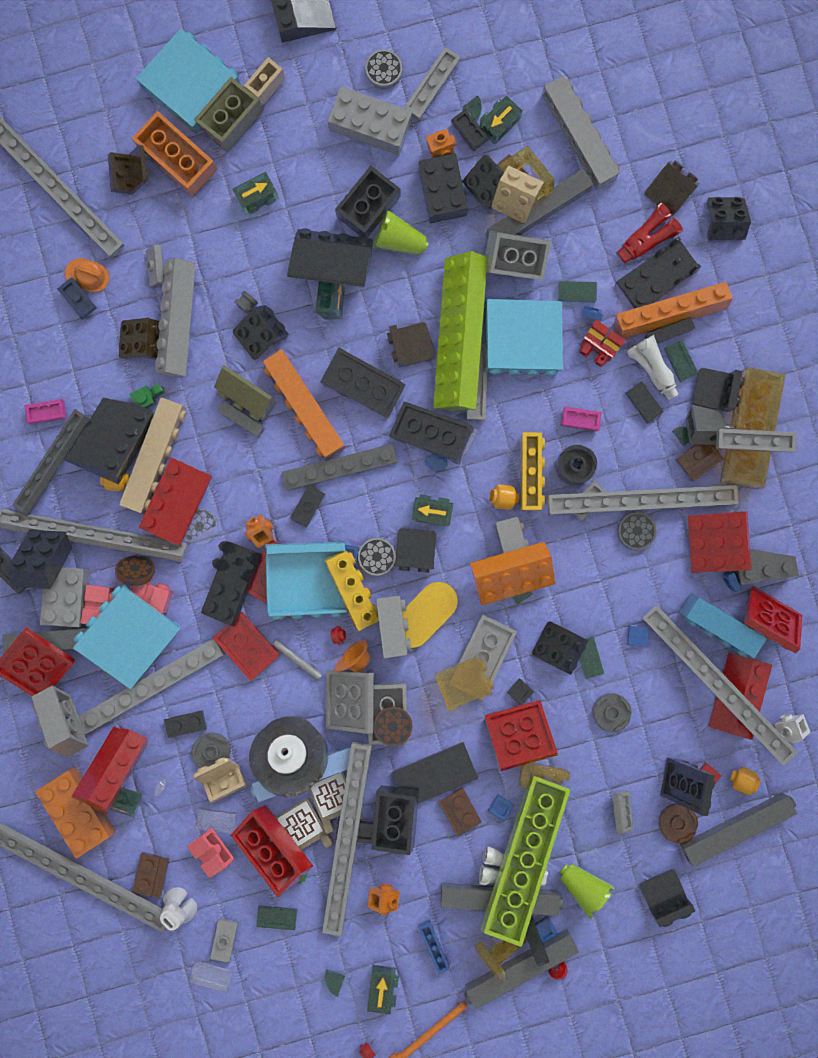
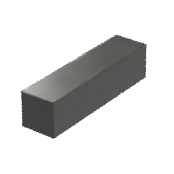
M225 401L217 410L258 438L265 430L262 425Z

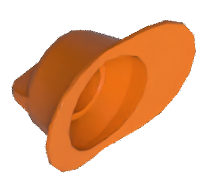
M85 258L73 259L65 269L66 280L72 277L83 290L89 292H100L109 283L110 277L107 269L103 265Z
M359 640L353 643L336 663L334 671L341 672L349 669L352 672H362L371 659L367 649L368 642L366 640Z

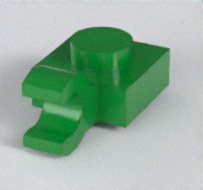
M157 384L151 389L148 386H144L129 395L134 404L148 408L156 404L155 397L166 392L163 386Z

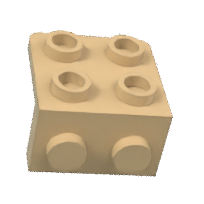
M508 166L499 181L492 208L525 223L534 200L544 182Z
M220 758L214 762L215 764L199 768L197 773L193 774V779L204 785L210 803H214L247 787L240 766L229 758Z

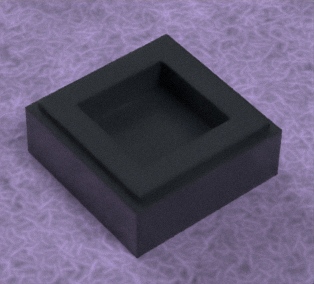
M520 678L507 691L520 705L534 692Z

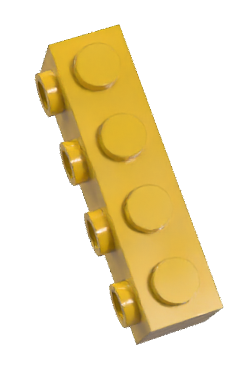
M523 432L520 435V511H541L542 507L545 506V496L542 495V488L545 487V477L542 476V469L545 468V458L542 457V450L545 449V438H542L541 432Z
M346 550L340 551L323 559L355 628L360 631L378 622V609L375 604L372 605L369 598L372 596L369 589L363 587L361 581L364 579L361 572L356 570L353 565L356 562L352 553H348Z

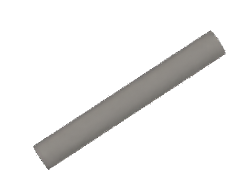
M278 640L272 645L316 680H319L323 675Z

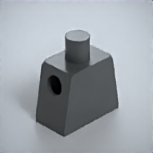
M692 405L686 416L690 444L716 445L717 429H734L733 424L724 423L721 412Z

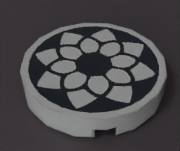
M386 49L377 50L372 53L365 65L368 80L375 87L382 89L394 86L401 79L403 72L402 62L398 55Z
M382 538L367 540L358 552L360 567L366 573L373 576H381L388 573L395 564V550L387 540Z

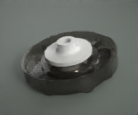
M294 716L281 717L271 721L256 735L249 753V765L253 776L268 792L281 797H293L307 792L322 778L328 764V746L325 738L310 721Z

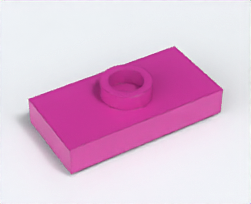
M63 399L24 405L26 420L29 425L67 419Z
M563 407L561 426L598 432L602 412Z

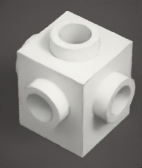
M785 714L774 724L775 729L790 744L801 741L810 733L804 714L795 716Z

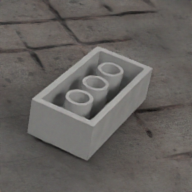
M341 86L328 119L329 131L400 155L412 123V111Z

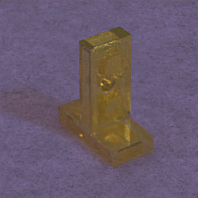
M529 763L521 766L518 784L520 787L528 789L531 773H533V776L544 779V776L552 777V780L556 782L569 781L570 772L567 769Z
M526 935L523 941V945L528 941ZM479 941L474 945L477 954L497 979L503 983L507 979V975L500 964L517 951L520 946L502 941L497 943L492 948V951L489 952Z

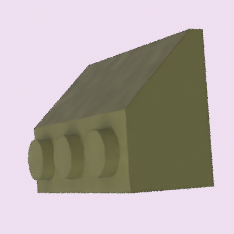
M230 77L195 117L194 121L217 145L228 152L263 112V107L255 95Z
M222 366L214 386L218 391L217 395L225 401L228 398L234 402L232 405L240 411L245 409L250 412L248 416L258 422L260 419L265 422L277 404L273 397L227 366Z

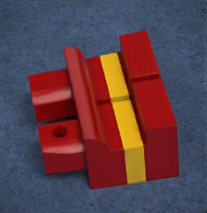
M596 319L582 340L579 353L588 357L590 352L594 351L598 355L593 362L602 367L614 357L626 339L612 330L602 345H600L610 328Z

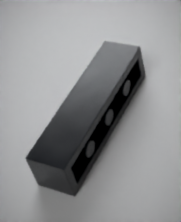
M690 317L645 335V339L654 335L657 344L693 331L695 325Z
M531 916L526 937L536 964L540 967L550 961L533 916Z

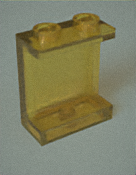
M474 657L434 673L449 712L463 704L486 695H492L491 690L494 689L490 678L486 679L484 671L487 668L483 659L479 660L478 657Z

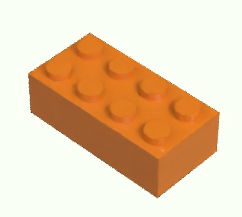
M158 111L131 138L136 147L143 145L147 157L191 197L217 171L214 161Z
M545 542L470 563L481 605L556 584L552 557Z
M73 767L36 790L35 793L74 857L78 858L112 836L115 830L103 812L71 797L82 779L77 768Z

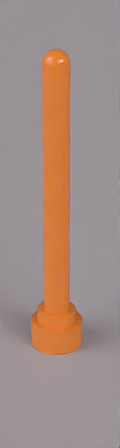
M463 1001L402 1052H394L388 1058H408L467 1008V1003Z

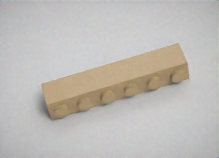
M162 397L160 398L120 501V506L145 514L153 493H155L159 484L160 475L162 476L166 469L167 457L170 458L173 452V447L171 446L173 441L177 440L180 429L178 428L180 423L184 422L187 412L183 405Z

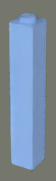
M351 745L306 761L294 773L282 774L276 772L254 780L251 787L253 797L257 798L258 802L348 770Z

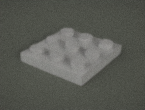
M326 670V729L364 734L373 733L374 673Z

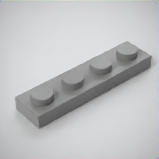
M447 47L443 49L404 107V109L412 111V117L418 121L421 120L461 60V56Z
M481 344L476 410H467L466 420H486L487 372H484L486 367V344Z
M717 429L716 449L794 453L796 452V432Z

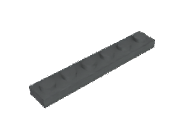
M74 409L13 503V506L21 513L28 515L30 510L33 509L35 502L44 492L48 482L55 475L61 462L64 461L67 453L76 443L78 436L87 425L90 418L80 411Z
M393 444L283 471L282 475L286 490L289 491L397 463Z

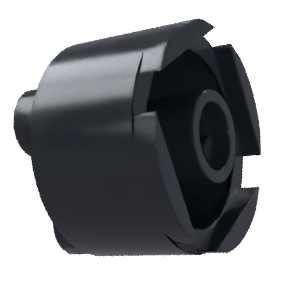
M578 444L569 446L556 459L557 475L563 482L569 485H580L592 478L597 468V458L594 452ZM574 462L580 464L578 469L572 466Z

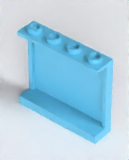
M181 28L136 77L139 86L195 134L201 130L194 121L195 117L227 80L232 77L240 84L239 75L234 69H228L220 57H214L204 44L200 45L190 32L186 33Z
M487 299L484 302V311H486V367L484 372H490V375H499L501 372H508V375H519L522 372L527 373L528 376H535L538 373H545V376H556L557 373L563 370L562 301Z
M345 543L265 544L268 616H272V619H284V616L290 615L291 618H303V615L310 614L311 617H322V614L341 616V613H347L323 560L340 551H345Z
M123 584L121 587L117 586L111 593L113 597L109 602L104 601L99 607L100 613L96 618L92 616L86 623V630L84 632L80 631L73 639L75 642L73 649L131 689L180 630V624L175 620L171 621L129 590L126 584Z

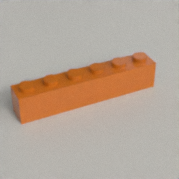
M727 282L719 283L618 313L615 317L614 327L618 335L627 339L664 328L690 317L694 319L728 309L733 297Z
M281 349L263 361L265 365L263 368L268 378L272 376L276 381L273 384L279 394L283 392L286 399L283 401L289 410L293 408L296 412L294 418L298 424H304L307 429L304 433L309 441L314 440L317 444L315 450L320 457L324 455L327 460L344 449L345 445L283 350Z

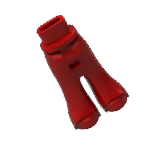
M660 203L648 220L616 252L625 264L631 259L634 261L661 242L675 237L684 231L679 221L673 217L660 230L649 236L652 231L671 217L669 209L664 204Z

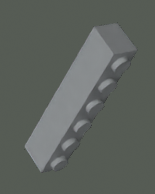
M563 75L545 85L542 95L586 173L591 175L595 189L598 190L615 181L620 173L619 166L610 157L609 148L602 143L600 132L593 127L592 119L588 113H585L581 99L578 96L576 97L573 92L572 83L569 80L567 81Z
M179 258L167 260L163 268L165 276L162 284L163 298L160 304L161 320L158 325L160 330L157 341L158 355L155 361L156 374L174 378L186 376L196 264Z

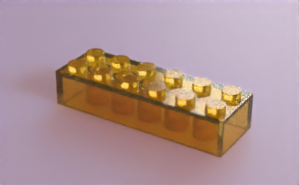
M747 367L742 370L744 383L742 388L739 389L740 403L733 410L731 424L734 425V429L775 431L786 374ZM726 449L720 482L756 490L765 488L771 452Z

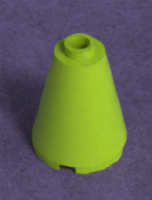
M386 211L379 227V233L376 235L374 247L417 255L425 252L428 246L426 236L394 213Z
M572 863L569 866L565 864L559 872L561 874L559 879L590 919L594 917L592 912H595V910L598 912L612 895L609 890H615V887Z

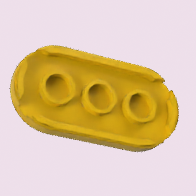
M444 582L431 583L406 606V611H403V618L408 620L409 630L405 631L406 638H410L411 648L423 645L455 612L458 598L455 590L450 585Z

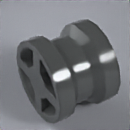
M243 291L241 293L242 296L236 299L234 303L248 314L253 306H257L258 302L249 293Z

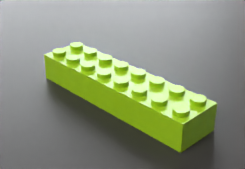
M472 251L447 257L444 262L433 409L447 412L476 410L488 257Z
M529 776L480 928L483 933L522 947L571 789L536 776Z

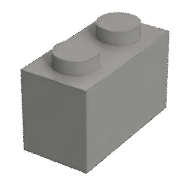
M518 517L494 523L502 554L529 546L528 540L524 539L522 534L525 531L523 521H519Z

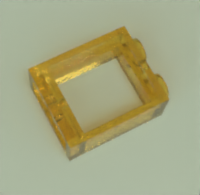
M526 146L500 163L498 167L505 172L508 166L520 170L529 164L541 181L544 182L534 200V205L539 198L547 196L553 191L555 179L529 146Z

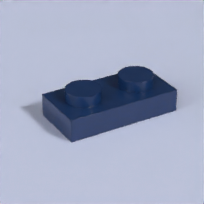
M72 277L57 288L82 320L97 309L95 304Z

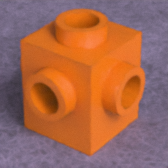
M447 129L436 131L434 134L426 136L427 146L432 158L455 154L454 147L457 146L453 135L450 136Z
M262 514L252 517L245 523L247 530L245 535L257 548L274 540L273 524L269 519H265Z
M385 883L379 887L369 888L367 908L382 915H388L389 912L397 911L400 891L392 888V885Z

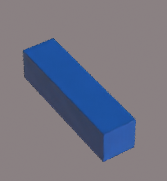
M427 920L419 924V930L438 974L450 969L431 921Z

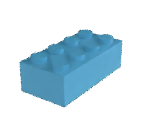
M692 592L679 611L684 615L682 619L694 627L700 625L699 629L712 638L716 635L715 639L729 648L733 645L732 649L745 658L748 655L755 658L767 640L760 633Z

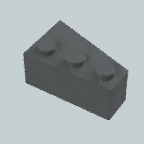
M750 549L752 570L732 571L735 573L740 585L799 576L796 556Z

